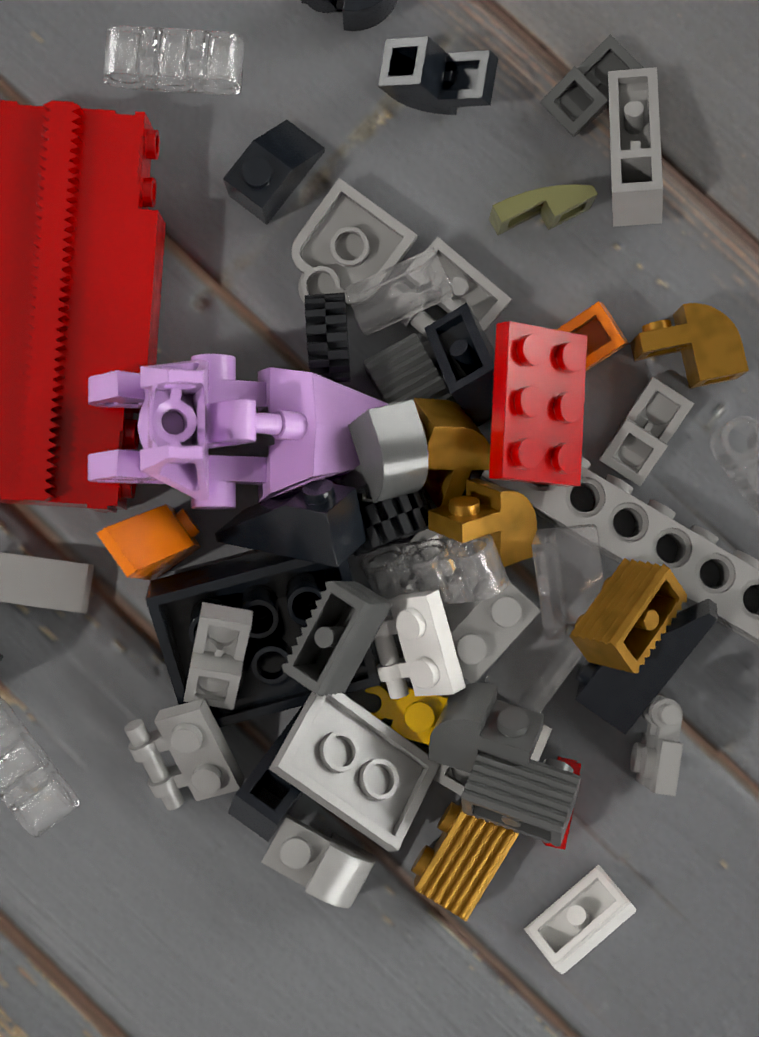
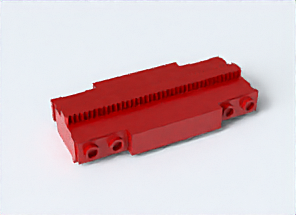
M0 100L1 503L88 508L100 513H117V509L127 510V498L133 499L135 496L136 484L98 483L88 481V455L117 449L137 450L140 438L138 420H133V413H140L141 407L140 409L110 408L89 405L88 378L116 370L140 373V366L156 365L166 223L158 210H148V207L154 208L156 204V180L150 177L151 160H158L160 136L159 131L153 129L145 112L135 111V115L117 114L116 110L81 108V106L71 101L51 100L43 104V106L20 105L17 101Z

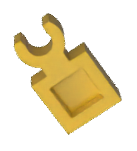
M380 685L365 689V692L376 694L381 699L380 708L375 712H370L379 720L384 718L392 720L390 728L404 738L429 745L430 735L448 700L447 697L440 695L415 696L413 688L408 687L409 694L407 696L390 699L387 690Z

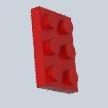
M513 321L496 323L489 479L564 487L580 486L587 335Z

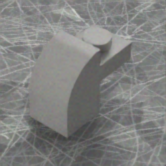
M287 814L261 863L306 887V893L334 906L351 908L376 862V856L335 833H332L329 838Z

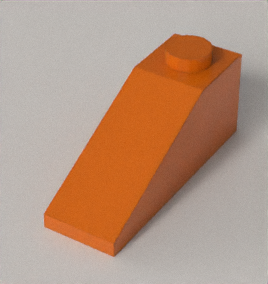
M167 504L107 526L96 533L128 578L155 580L201 548L195 539V536L201 531L187 511L183 508L176 512L173 507Z

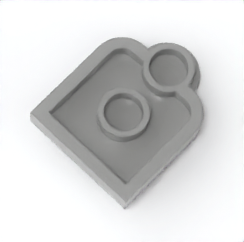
M338 178L299 232L292 245V259L297 268L302 272L298 283L301 300L305 304V295L345 292L346 305L359 307L368 304L376 297L418 239V235L345 181Z

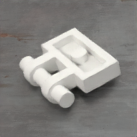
M439 590L400 594L388 600L392 604L390 608L392 615L385 617L374 638V643L380 660V664L376 666L380 681L386 682L390 699L402 698L409 694L405 679L410 677L415 696L451 695L466 687ZM394 634H398L404 655L403 658H399Z

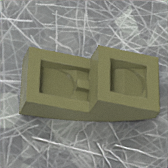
M580 184L556 185L526 191L492 205L489 221L496 234L500 235L540 214L548 230L590 209L598 193L593 185Z

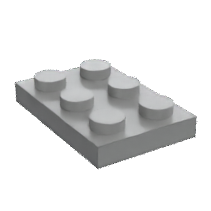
M311 692L269 769L390 852L399 850L440 763L428 760L429 755L342 692L341 694L323 695V697Z

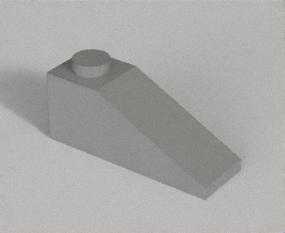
M657 67L608 71L613 227L662 223L663 178Z

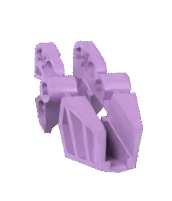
M199 354L192 356L191 361L140 366V373L116 370L91 376L88 378L89 405L110 408L140 409L141 407L138 431L143 449L140 451L117 449L89 454L88 481L98 483L167 484L191 496L192 509L203 510L235 509L236 484L258 485V503L313 480H329L331 482L339 480L360 465L348 425L368 409L386 406L388 403L312 372L268 367L258 371V382L236 380V357L224 354ZM256 433L271 434L275 438L274 445L268 446V457L208 455V448L256 442Z

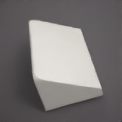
M598 864L525 927L524 930L554 969L564 974L632 916L637 909Z

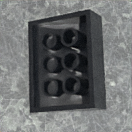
M260 551L151 580L145 600L178 705L188 703L183 702L202 602L253 611L252 626L243 660L242 674L234 709L209 706L219 728L305 705L312 691L284 673L282 664L288 663L287 655L293 654L292 646L298 645L296 637L303 636L301 628L307 627L306 619L312 618L311 610L317 609L316 601L322 599L320 592L327 590L325 583L330 581L354 582L348 558L339 567H333ZM371 645L346 692L343 694L381 685Z

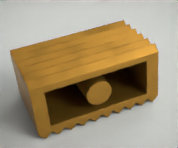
M624 558L612 576L604 581L600 593L585 614H582L577 619L575 627L569 636L588 662L631 673H639V665H644L645 657H650V649H655L656 641H661V634L666 633V626L671 625V618H676L677 610H682V603L687 602V594L671 569L666 565L660 566L657 563L652 565L648 561L645 564L641 560L636 562L633 559L629 561Z
M451 802L437 825V828L443 831L433 849L427 845L423 847L411 868V872L416 874L414 879L416 891L449 910L454 915L459 916L462 920L467 921L519 833L511 829H505L502 826H496L492 822H486L483 819L466 815L462 810V802L459 806Z

